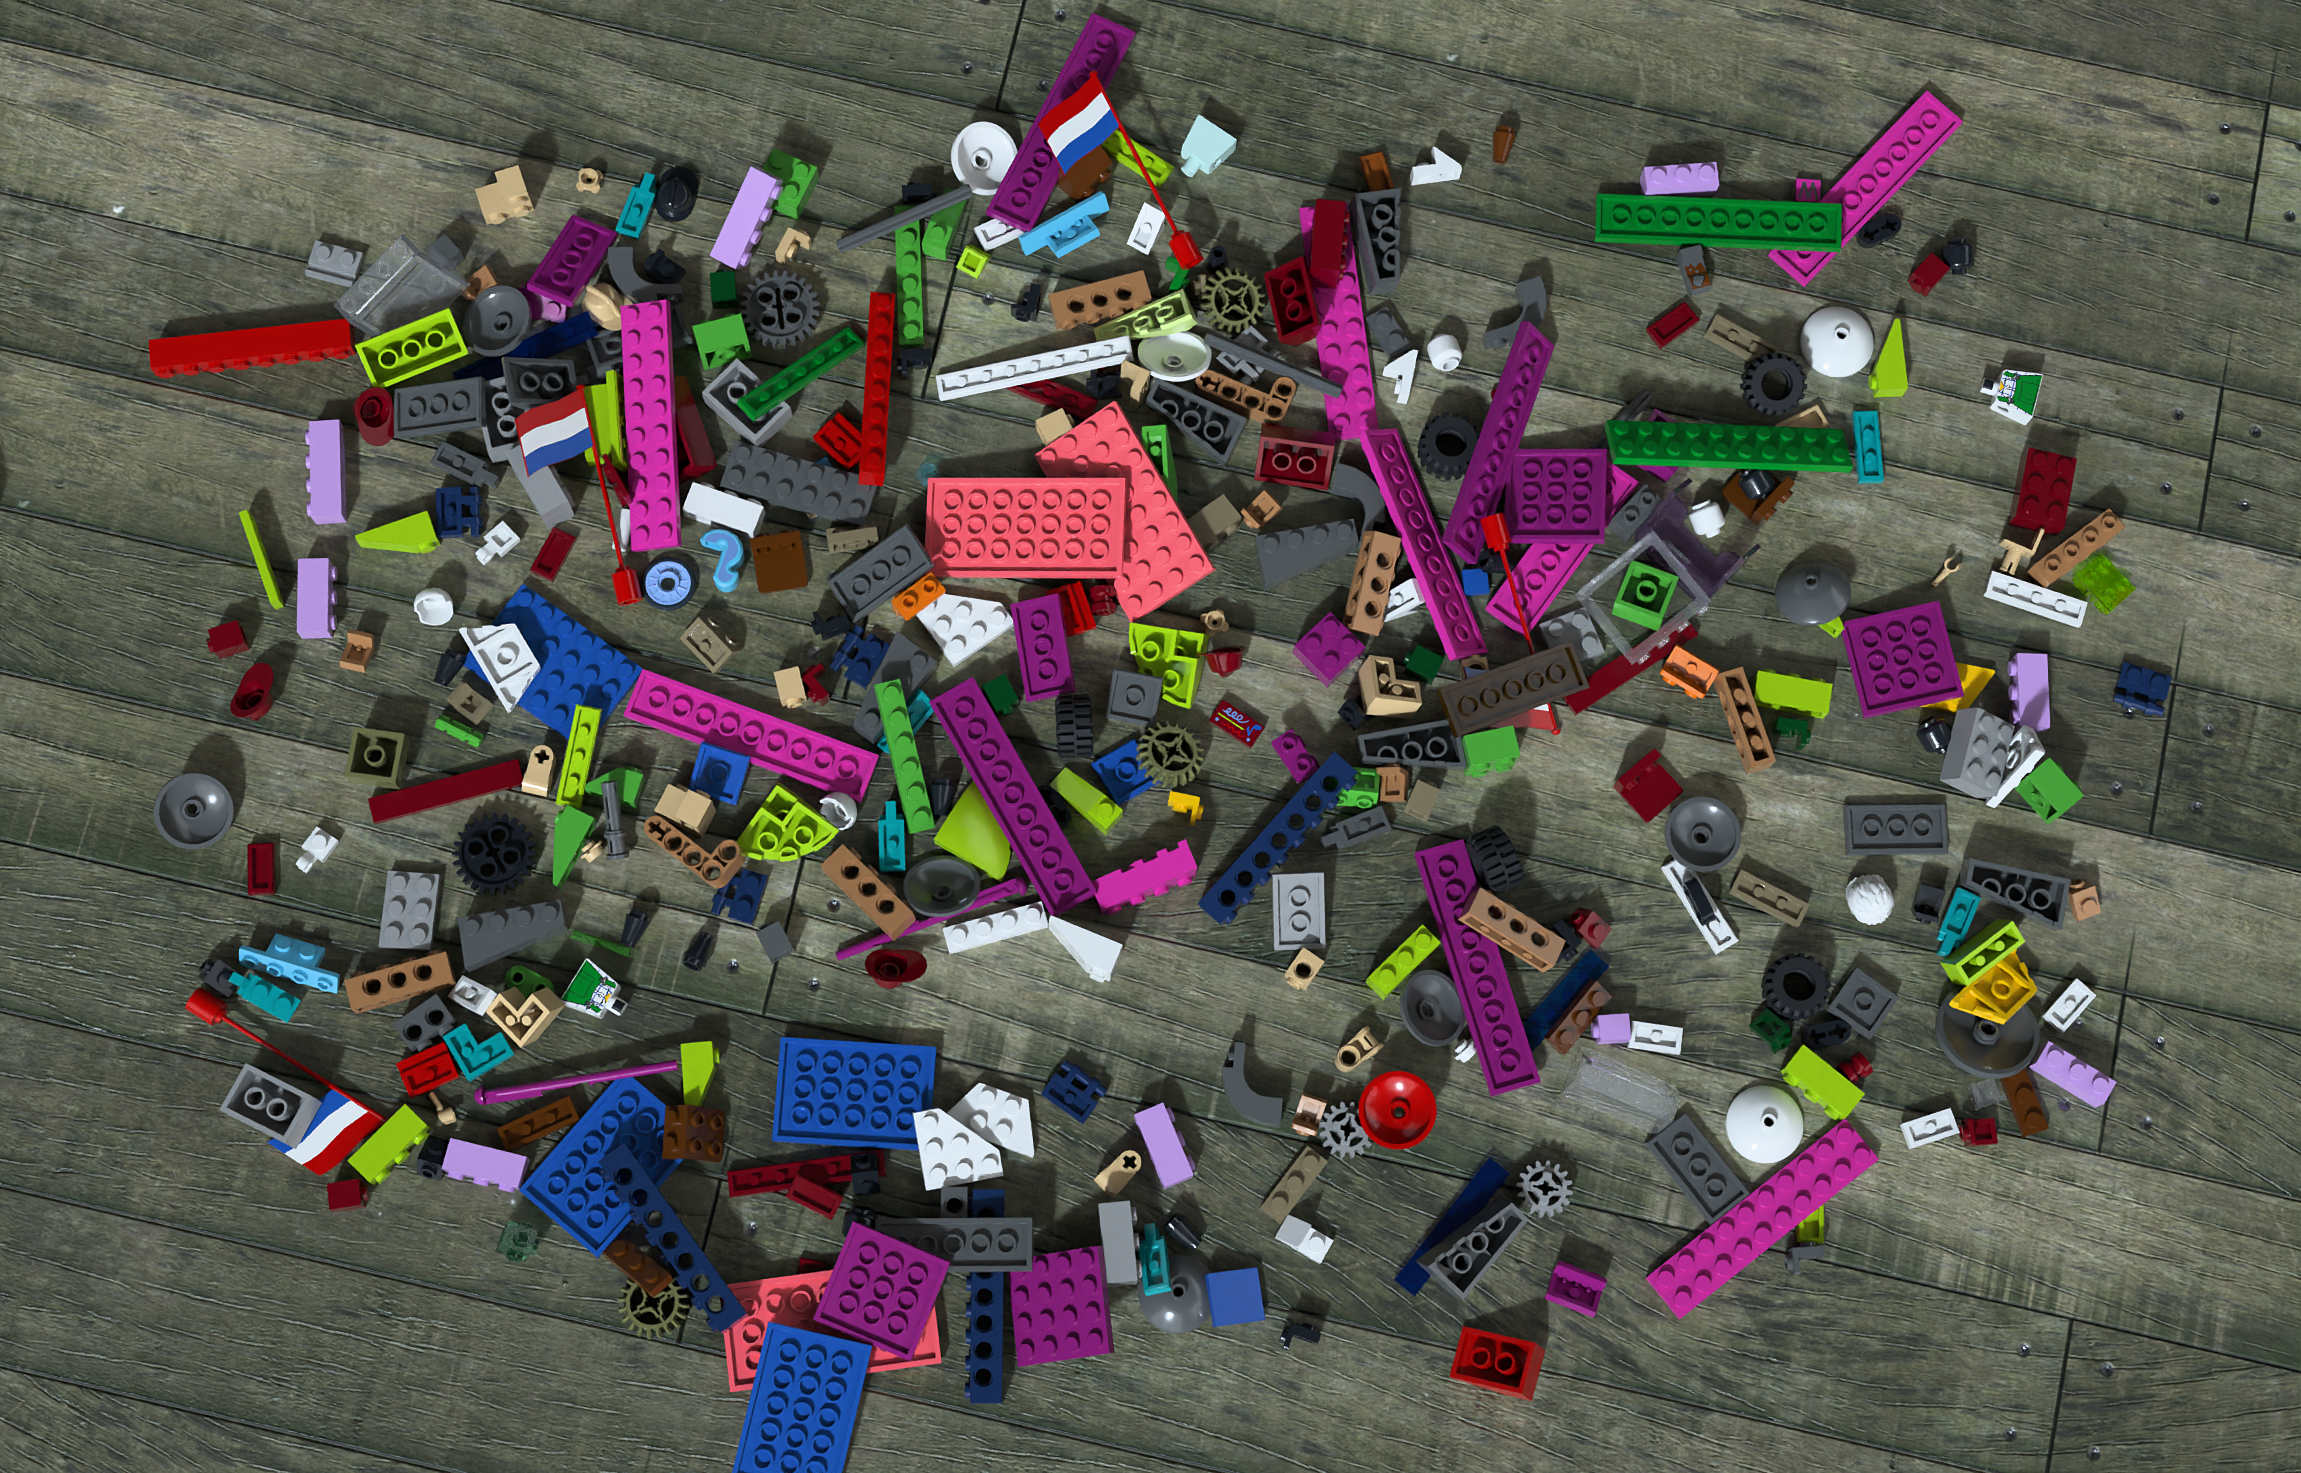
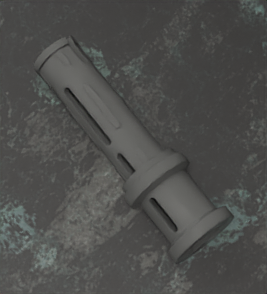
M617 780L601 782L607 829L605 830L604 838H607L608 854H606V858L608 860L623 859L630 856L629 852L626 851L625 836L627 831L623 828L621 821Z

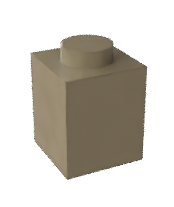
M1417 780L1403 812L1427 822L1441 790L1436 788L1437 785L1429 780Z

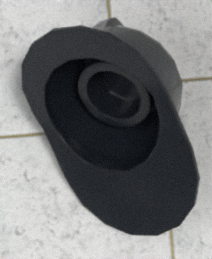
M674 167L662 175L657 189L655 208L664 220L679 222L691 214L698 190V180L693 172L684 167Z

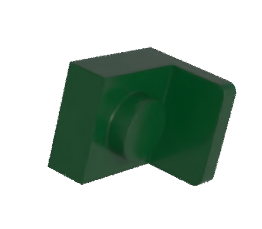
M1778 717L1773 722L1772 732L1779 733L1780 737L1793 738L1794 735H1797L1796 750H1802L1806 744H1809L1811 738V729H1807L1808 721Z
M1768 1008L1749 1024L1750 1030L1769 1045L1770 1051L1773 1054L1785 1049L1792 1039L1789 1026Z

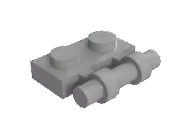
M1249 325V329H1245L1235 339L1237 342L1276 358L1280 355L1275 348L1269 353L1263 350L1268 344V340L1251 325ZM1223 351L1216 357V362L1231 376L1234 377L1241 371L1245 376L1239 382L1247 386L1255 383L1260 378L1259 375L1265 370L1257 365L1251 368L1248 365L1249 362Z

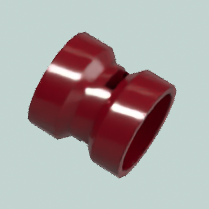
M1099 585L1090 588V597L1094 600L1091 605L1092 615L1108 616L1116 613V604L1112 599L1115 596L1114 586Z
M1860 1052L1852 1055L1848 1062L1843 1061L1836 1066L1837 1071L1854 1085L1859 1082V1078L1867 1077L1873 1073L1869 1061Z

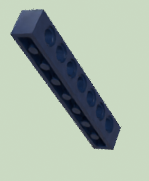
M1333 752L1199 901L1198 906L1220 926L1224 923L1229 925L1238 915L1236 912L1241 904L1246 906L1253 899L1255 888L1259 884L1263 887L1271 879L1272 874L1270 872L1276 865L1280 868L1290 856L1287 853L1293 846L1297 849L1307 837L1304 834L1311 827L1314 830L1324 818L1321 815L1328 808L1331 811L1340 802L1341 799L1338 796L1345 789L1348 792L1357 783L1358 780L1355 778L1358 775L1357 771L1336 752ZM1327 778H1335L1338 781L1337 788L1334 790L1326 789L1323 783ZM1312 796H1316L1321 800V805L1317 809H1310L1306 804L1307 800ZM1295 815H1299L1304 819V824L1300 828H1293L1289 824L1290 819ZM1278 834H1282L1287 838V843L1283 847H1276L1272 843L1273 838ZM1261 853L1269 855V863L1266 866L1257 865L1255 862L1257 855ZM1243 872H1248L1253 876V880L1249 885H1241L1238 882V878ZM1231 891L1236 895V899L1232 904L1227 905L1221 901L1224 892Z
M623 1143L598 1162L602 1168L598 1171L607 1183L612 1180L617 1187L613 1192L622 1204L627 1202L632 1208L629 1214L637 1225L642 1223L647 1229L644 1235L653 1247L656 1244L663 1252L659 1255L668 1268L671 1266L675 1268L678 1273L675 1279L683 1290L686 1287L690 1289L693 1294L690 1300L698 1311L702 1308L709 1316L705 1321L713 1332L719 1330L720 1333L724 1334L749 1316L629 1147ZM623 1170L632 1171V1178L627 1183H621L619 1180V1175ZM639 1191H646L648 1195L647 1200L643 1204H636L634 1201V1196ZM661 1212L663 1215L662 1222L656 1226L651 1225L649 1222L651 1214ZM670 1233H676L678 1236L677 1244L667 1247L664 1242L665 1237ZM686 1254L692 1255L693 1264L689 1268H682L680 1266L681 1257ZM699 1276H707L709 1279L708 1286L703 1290H698L695 1287V1281ZM715 1297H722L724 1300V1306L720 1311H712L710 1303Z
M973 1189V1196H968V1212H973V1218H978L982 1211L988 1210L993 1213V1218H1005V1190ZM972 1272V1275H967L966 1291H971V1302H966V1318H971V1328H966V1344H971L970 1355H965V1371H970V1382H965V1398H970V1404H1002L1004 1272H992L988 1277H982L978 1272ZM984 1289L989 1290L993 1295L992 1300L986 1304L980 1303L977 1299L978 1293ZM988 1316L991 1318L992 1326L988 1330H980L977 1327V1321L980 1317ZM988 1343L992 1347L991 1354L987 1357H980L976 1352L979 1344ZM982 1369H986L991 1373V1380L987 1384H980L976 1380L977 1373Z

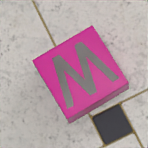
M1797 178L1795 181L1794 202L1818 203L1820 201L1821 180Z

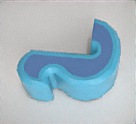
M712 529L707 531L700 538L701 544L705 547L722 551L713 576L715 585L722 592H731L737 588L740 582L739 573L736 570L742 566L745 559L743 544L737 535L727 530Z

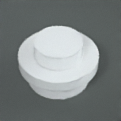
M1463 1039L1454 1047L1456 1051L1454 1058L1456 1060L1460 1059L1464 1063L1476 1053L1477 1050L1473 1039Z

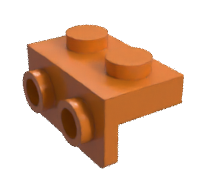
M930 572L926 576L919 577L906 591L902 590L896 594L891 601L892 610L898 617L902 616L908 621L944 595L946 590L934 574Z
M1676 644L1659 673L1663 675L1662 679L1673 686L1678 684L1683 687L1684 692L1694 699H1697V697L1703 699L1720 669Z

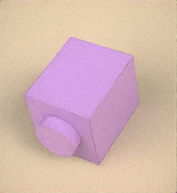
M1629 1013L1598 1015L1594 1019V1023H1591L1592 1038H1596L1597 1045L1629 1042L1631 1040Z

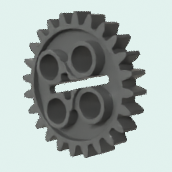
M774 270L773 277L771 278L767 273H764L765 280L763 281L756 277L757 285L748 284V289L751 293L743 292V298L746 301L740 302L741 308L744 309L740 313L742 318H745L743 323L744 327H748V335L755 333L754 340L756 342L763 338V346L765 347L769 342H772L773 349L777 348L778 343H782L783 348L786 349L787 342H791L795 347L796 339L805 342L804 333L812 335L810 326L817 327V321L814 318H820V312L817 311L820 308V303L816 301L818 299L817 292L811 293L813 291L812 284L805 286L806 279L804 277L797 281V273H794L789 278L787 270H784L782 276H778L777 271ZM776 290H780L785 326L783 330L780 329ZM790 293L797 295L793 300L785 299L786 295ZM765 296L773 298L768 303L761 302V299ZM793 316L800 318L796 323H790L788 319ZM768 319L775 321L772 326L763 325Z

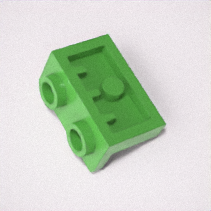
M1353 767L1357 771L1358 775L1355 778L1358 781L1348 792L1345 789L1338 796L1341 800L1337 806L1343 805L1363 809L1376 808L1380 775L1376 773V769ZM1332 777L1328 778L1327 789L1334 790L1337 788L1338 781Z

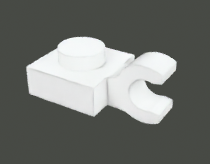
M502 521L484 536L487 544L475 554L478 556L477 559L485 565L493 558L496 552L503 557L520 542V538Z
M316 827L301 846L306 853L298 859L296 865L307 874L317 859L323 863L327 860L339 844V841L319 827Z

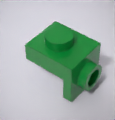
M1168 256L1165 268L1176 273L1169 288V295L1181 289L1186 293L1191 281L1188 279L1190 268L1182 270L1176 257Z

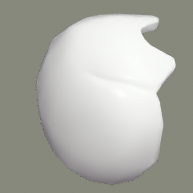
M435 587L427 588L416 595L414 612L418 613L420 621L424 624L442 625L452 618L453 602L445 590Z
M834 792L820 800V803H823L820 813L825 815V818L839 830L847 829L855 823L857 808L855 801L849 795L842 792Z

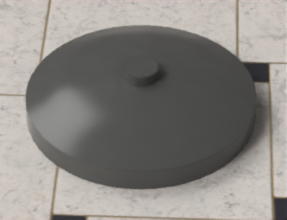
M1965 985L1949 993L1938 1009L1935 1019V1031L1942 1050L1954 1064L1970 1074L1989 1079L2010 1077L2026 1068L2036 1054L2040 1039L2036 1018L2027 1004H2024L2003 1025L1949 1005L1951 1000L1966 987Z

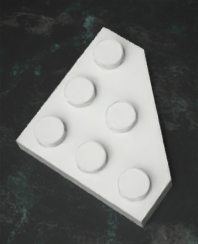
M949 594L942 595L915 615L953 667L1014 626L1012 617L1000 602Z
M938 1107L912 1112L926 1191L1003 1176L1000 1152L996 1147Z

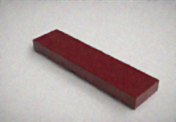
M1050 379L1005 388L1056 411L1063 408L1066 415L1070 414L1072 418L1081 422L1091 417L1098 405L1097 399Z

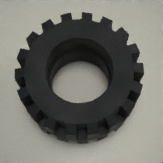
M1780 353L1761 354L1760 357H1755L1751 360V364L1746 365L1744 368L1746 372L1741 375L1743 384H1740V389L1744 391V394H1742L1743 399L1747 400V404L1754 408L1755 411L1768 415H1782V413L1791 412L1792 408H1797L1800 405L1798 403L1799 400L1804 399L1805 394H1803V391L1807 389L1804 379H1807L1806 373L1802 372V369H1804L1802 365L1797 364V360L1793 357ZM1772 369L1781 371L1786 380L1784 392L1775 399L1766 397L1761 388L1763 376Z
M1443 413L1442 418L1439 415L1433 417L1432 422L1428 421L1418 442L1417 448L1419 449L1417 455L1418 458H1421L1420 464L1422 468L1427 466L1426 472L1429 475L1432 472L1435 473V478L1439 480L1441 476L1445 477V481H1451L1453 476L1455 480L1461 479L1462 474H1466L1480 436V431H1475V423L1469 424V418L1466 416L1463 419L1458 418V413H1454L1453 417L1449 416V413ZM1443 437L1454 438L1462 445L1463 453L1454 457L1446 456L1437 449L1435 442Z
M1088 694L1057 695L1055 699L1057 752L1060 759L1091 757L1093 754L1091 698Z
M1492 826L1467 838L1468 856L1475 874L1484 889L1490 890L1494 895H1497L1522 884L1523 871L1518 855L1510 839L1499 826Z
M1791 953L1781 957L1769 967L1763 976L1765 979L1761 982V988H1764V992L1761 994L1762 998H1766L1768 1001L1765 1005L1767 1008L1772 1007L1774 1009L1772 1013L1776 1016L1779 1014L1783 1015L1782 1019L1784 1020L1792 1018L1793 1021H1799L1802 1018L1803 1020L1809 1018L1826 1004V999L1830 996L1828 988L1831 987V981L1826 979L1829 973L1827 970L1823 972L1821 969L1823 964L1820 961L1815 963V957L1811 955L1804 957L1805 953H1798L1797 955ZM1797 974L1806 981L1809 993L1805 1000H1794L1786 994L1783 987L1785 975Z

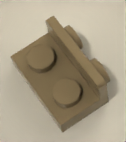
M868 522L860 527L849 525L826 530L830 554L871 548L879 544L875 522Z
M713 616L698 617L680 637L683 643L713 674L718 673L733 655H737L742 651L737 645L738 641L732 635L726 634L722 630L720 622Z

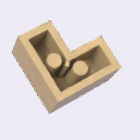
M519 165L495 172L498 182L475 189L487 225L491 223L500 224L505 219L514 216L522 217L534 210Z
M1369 655L1358 671L1364 713L1410 720L1422 704L1419 682L1396 679L1393 658Z
M668 784L654 810L657 816L703 838L716 813L713 801L710 800V795L698 789L696 792H693L680 784H677L676 787Z
M516 987L499 993L485 1012L521 1048L536 1041L564 1008L565 1004L548 987L532 993L528 999Z

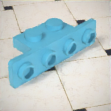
M1103 191L1045 221L1031 231L1020 235L1019 241L1024 254L1027 256L1048 245L1057 258H1060L1100 236L1099 230L1092 220L1109 211L1107 199Z
M276 933L266 952L241 945L239 949V964L248 969L269 973L272 976L289 979L298 984H306L319 988L322 991L338 993L340 989V975L338 973L318 968L325 956L324 947Z

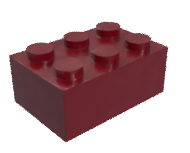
M1316 199L1309 257V273L1313 287L1336 289L1338 280L1343 281L1346 265L1345 249L1347 248L1348 234L1346 233L1350 211L1345 210L1346 201Z
M2028 447L2020 457L2008 525L2035 532L2043 528L2045 529L2044 534L2057 536L2065 527L2077 458Z

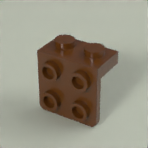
M1742 469L1723 489L1722 495L1758 526L1763 519L1768 521L1776 513L1777 509L1775 507L1779 502L1784 504L1792 496L1793 492L1791 489L1795 482L1787 477L1781 483L1771 474L1775 480V485L1771 489L1773 493L1762 502L1759 499L1749 500L1738 486L1739 474L1744 470Z
M786 529L781 531L780 534L760 533L755 535V538H750L757 586L761 594L807 587L808 578L800 531Z
M688 1104L665 1106L662 1159H695L714 1163L721 1162L724 1112L722 1110Z

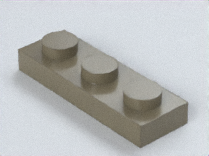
M1718 314L1704 338L1752 363V359L1760 357L1761 354L1780 353L1782 350Z
M1742 869L1739 871L1729 891V894L1795 928L1800 926L1810 905Z
M1307 1146L1260 1209L1281 1224L1328 1161Z

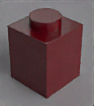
M1931 253L1912 273L1907 282L1910 283L1915 292L1922 293L1926 297L1945 277L1950 267Z
M238 620L208 629L210 638L206 639L208 648L211 653L215 652L220 659L250 650L243 626Z
M360 1179L327 1183L329 1210L341 1212L366 1208L365 1201L369 1200L368 1186L364 1185V1182Z

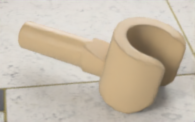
M1955 557L1948 558L1945 561V568L1931 583L1935 588L1951 572L1960 570L1961 563L1955 569H1951L1949 566L1950 561Z
M429 1093L428 1096L435 1105L438 1117L442 1123L447 1125L455 1122L456 1116L453 1108L444 1109L435 1093Z

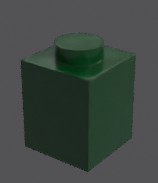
M720 269L715 273H710L713 309L738 308L735 272Z
M1417 645L1414 652L1408 651L1403 661V664L1407 665L1404 673L1431 686L1443 663L1444 657Z
M1005 674L982 685L983 693L996 717L1000 715L1006 717L1017 710L1016 707L1019 706V699Z

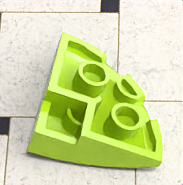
M1130 622V651L1135 656L1139 667L1138 672L1163 677L1160 693L1162 698L1180 707L1191 709L1205 662V655L1197 654L1207 652L1209 634Z
M973 780L934 838V843L958 858L969 862L975 869L1001 883L1009 865L1011 856L1010 843Z
M778 781L736 842L748 857L757 860L769 859L785 862L799 859L801 856L812 851H818L833 839L839 829L806 801Z

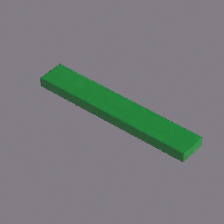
M847 326L738 399L737 405L754 422L862 349L864 342Z

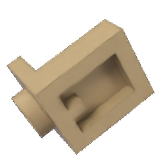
M788 227L775 251L776 260L786 265L788 259H793L798 245L809 250L812 245L808 233L798 228L794 230Z

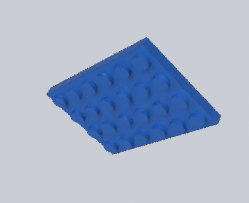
M522 584L491 623L495 627H499L502 624L515 623L541 667L517 704L568 741L576 704L603 709L599 731L638 681L643 668L529 587ZM470 650L463 661L464 667L491 685Z
M781 1037L772 1141L919 1151L912 1112L932 1109L937 1048L933 1046Z
M633 1077L615 1080L521 1186L519 1191L599 1259L603 1251L613 1243L632 1221V1217L629 1214L632 1208L627 1202L622 1204L613 1192L617 1187L612 1180L607 1183L598 1171L602 1166L598 1161L625 1143L659 1189L685 1160L662 1159L666 1105ZM623 1170L619 1175L620 1182H629L632 1178V1171ZM637 1192L634 1196L635 1203L643 1204L647 1200V1192Z
M769 1321L732 1473H842L872 1345Z

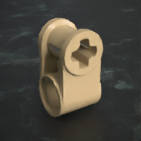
M539 745L532 750L522 782L523 792L549 796L556 765V756L548 746ZM544 753H546L549 760H544L543 764H541L538 757H543Z
M1368 1026L1358 1032L1338 1051L1335 1056L1337 1069L1342 1072H1351L1384 1047L1369 1032L1370 1028ZM1344 1053L1352 1055L1354 1063L1350 1065L1345 1064L1341 1059V1055Z
M1128 1150L1123 1152L1094 1181L1113 1199L1139 1171L1141 1157L1135 1151ZM1125 1157L1129 1159L1134 1157L1136 1159L1134 1162L1136 1167L1134 1169L1123 1167Z

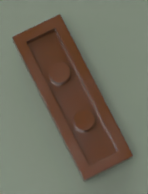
M1591 979L1544 1038L1559 1054L1565 1055L1612 996L1596 980Z
M2026 1068L2013 1076L2000 1078L2022 1138L2049 1129Z
M567 1096L497 1128L506 1152L511 1153L578 1122L580 1117L571 1097Z
M623 1235L603 1251L607 1260L653 1298L673 1281L671 1275Z

